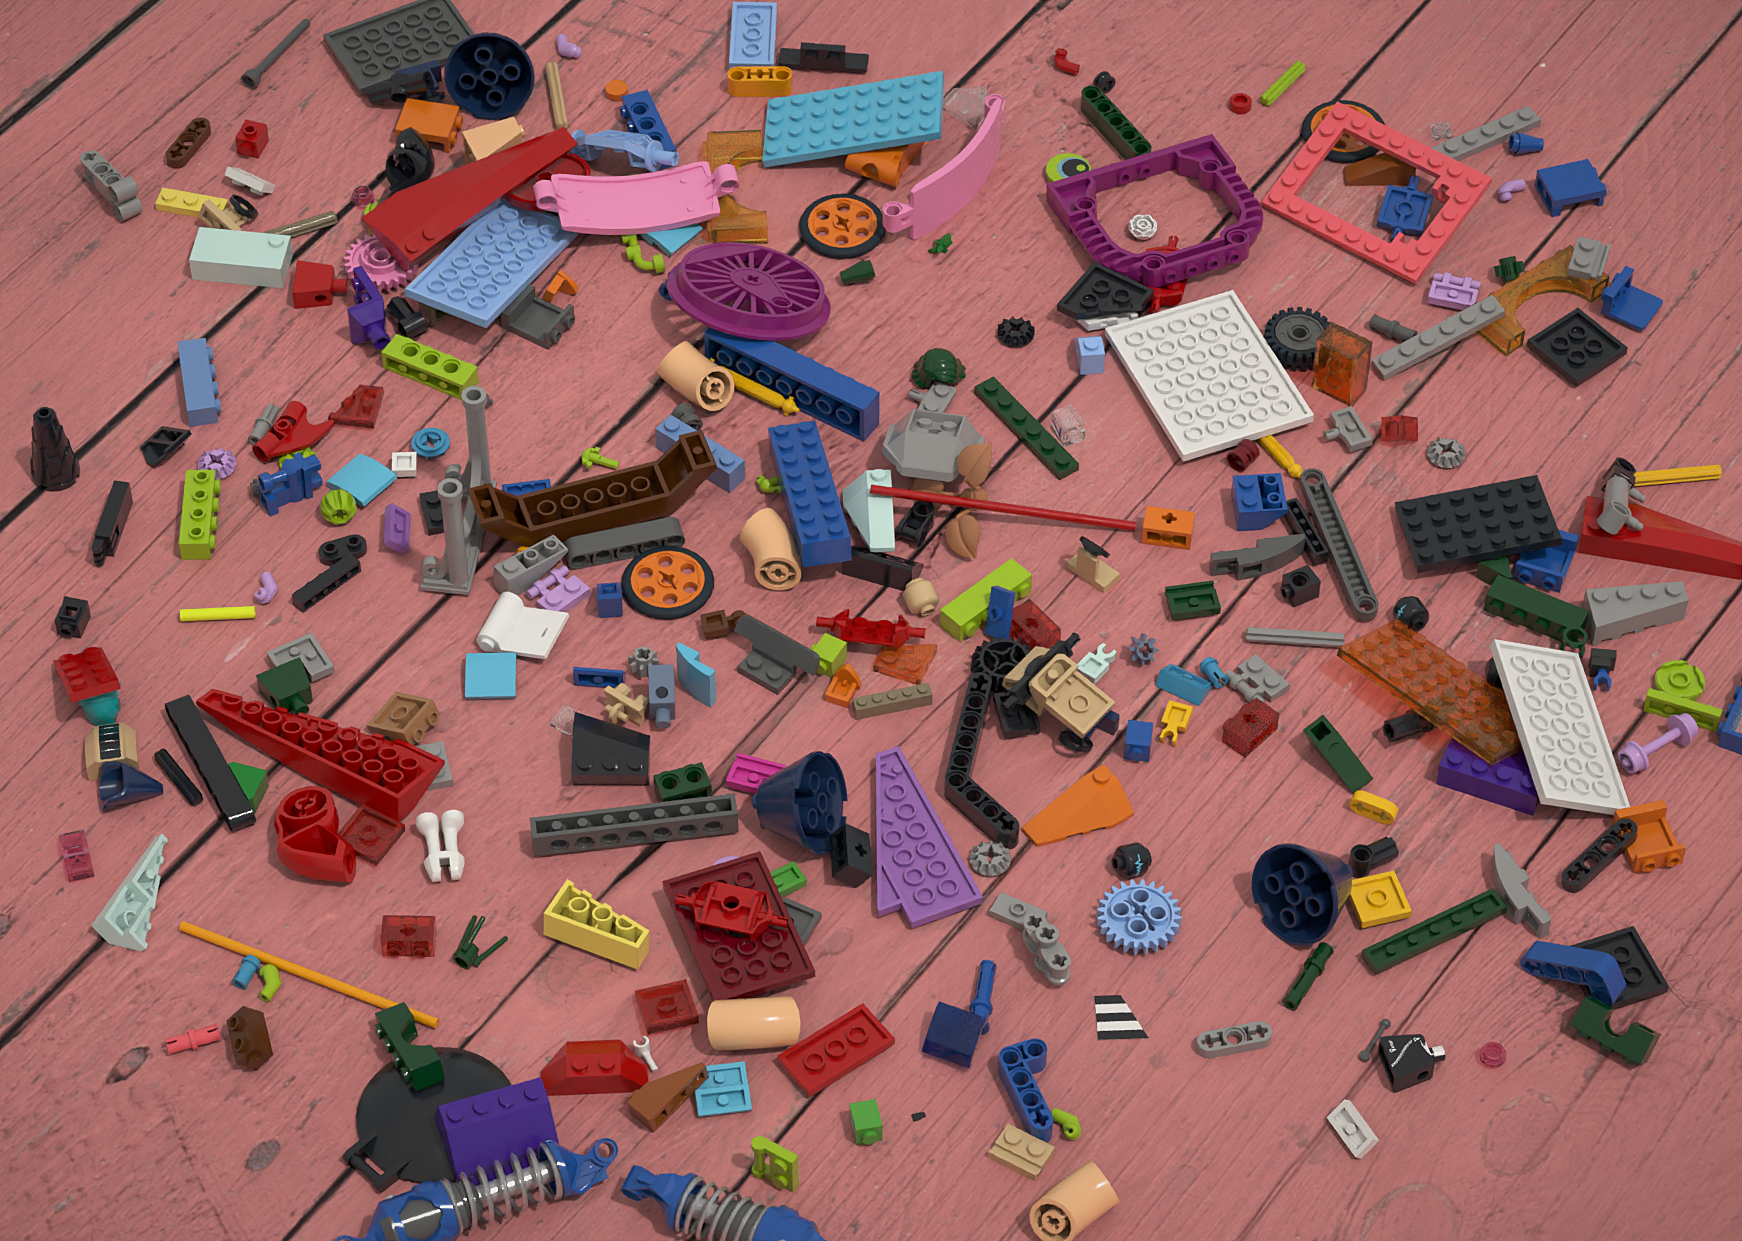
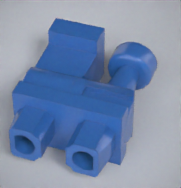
M299 452L293 455L294 458L286 459L283 462L282 470L272 475H269L267 472L258 475L260 485L258 486L259 500L270 517L278 514L279 507L290 502H300L304 497L306 499L312 498L313 489L323 486L321 475L318 473V470H321V463L315 454L303 458Z

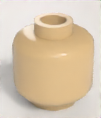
M923 578L910 581L903 592V597L910 612L915 615L928 616L935 611V607L939 603V597L932 582Z

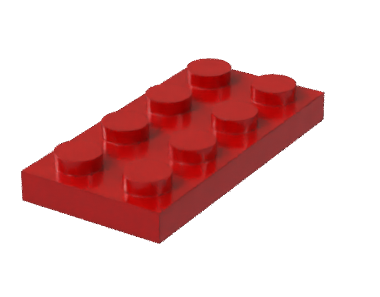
M89 647L84 649L82 653L75 655L64 654L53 661L55 670L71 703L121 689L119 680L102 647Z
M862 1003L779 1054L777 1062L804 1093L811 1097L895 1045V1038Z

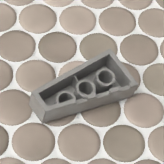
M1683 581L1586 589L1582 608L1589 611L1587 629L1592 646L1600 644L1605 639L1610 638L1612 641L1621 638L1622 634L1632 631L1634 634L1642 632L1644 628L1652 625L1656 628L1683 620L1688 597Z

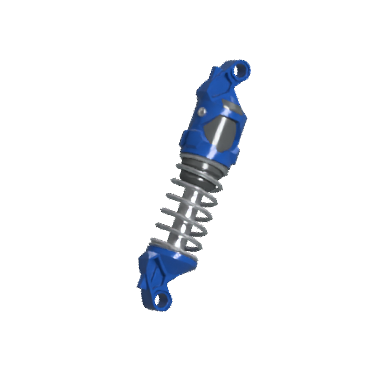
M610 1138L598 1139L591 1144L583 1156L570 1151L551 1139L540 1142L538 1146L540 1163H538L533 1149L528 1147L526 1153L530 1167L522 1169L517 1156L511 1153L510 1162L514 1173L505 1176L500 1162L495 1159L493 1167L497 1179L488 1182L483 1168L478 1165L476 1172L481 1184L475 1187L463 1172L460 1173V1181L455 1183L449 1182L448 1179L444 1178V1180L440 1179V1181L432 1182L429 1180L412 1186L410 1191L396 1196L389 1195L385 1200L378 1202L369 1228L362 1239L342 1235L335 1237L332 1241H453L458 1236L461 1237L464 1229L473 1232L477 1227V1221L481 1220L483 1223L491 1225L494 1220V1211L500 1217L507 1219L511 1213V1205L517 1211L524 1213L528 1206V1199L534 1205L541 1206L544 1202L545 1193L554 1200L585 1193L594 1183L609 1178L606 1169L617 1157L618 1145ZM601 1143L606 1144L609 1148L607 1158H602L598 1153V1147ZM539 1187V1201L532 1196L529 1190ZM522 1193V1208L516 1203L512 1196ZM504 1199L506 1201L505 1214L496 1204V1202ZM489 1206V1220L482 1215L483 1207Z

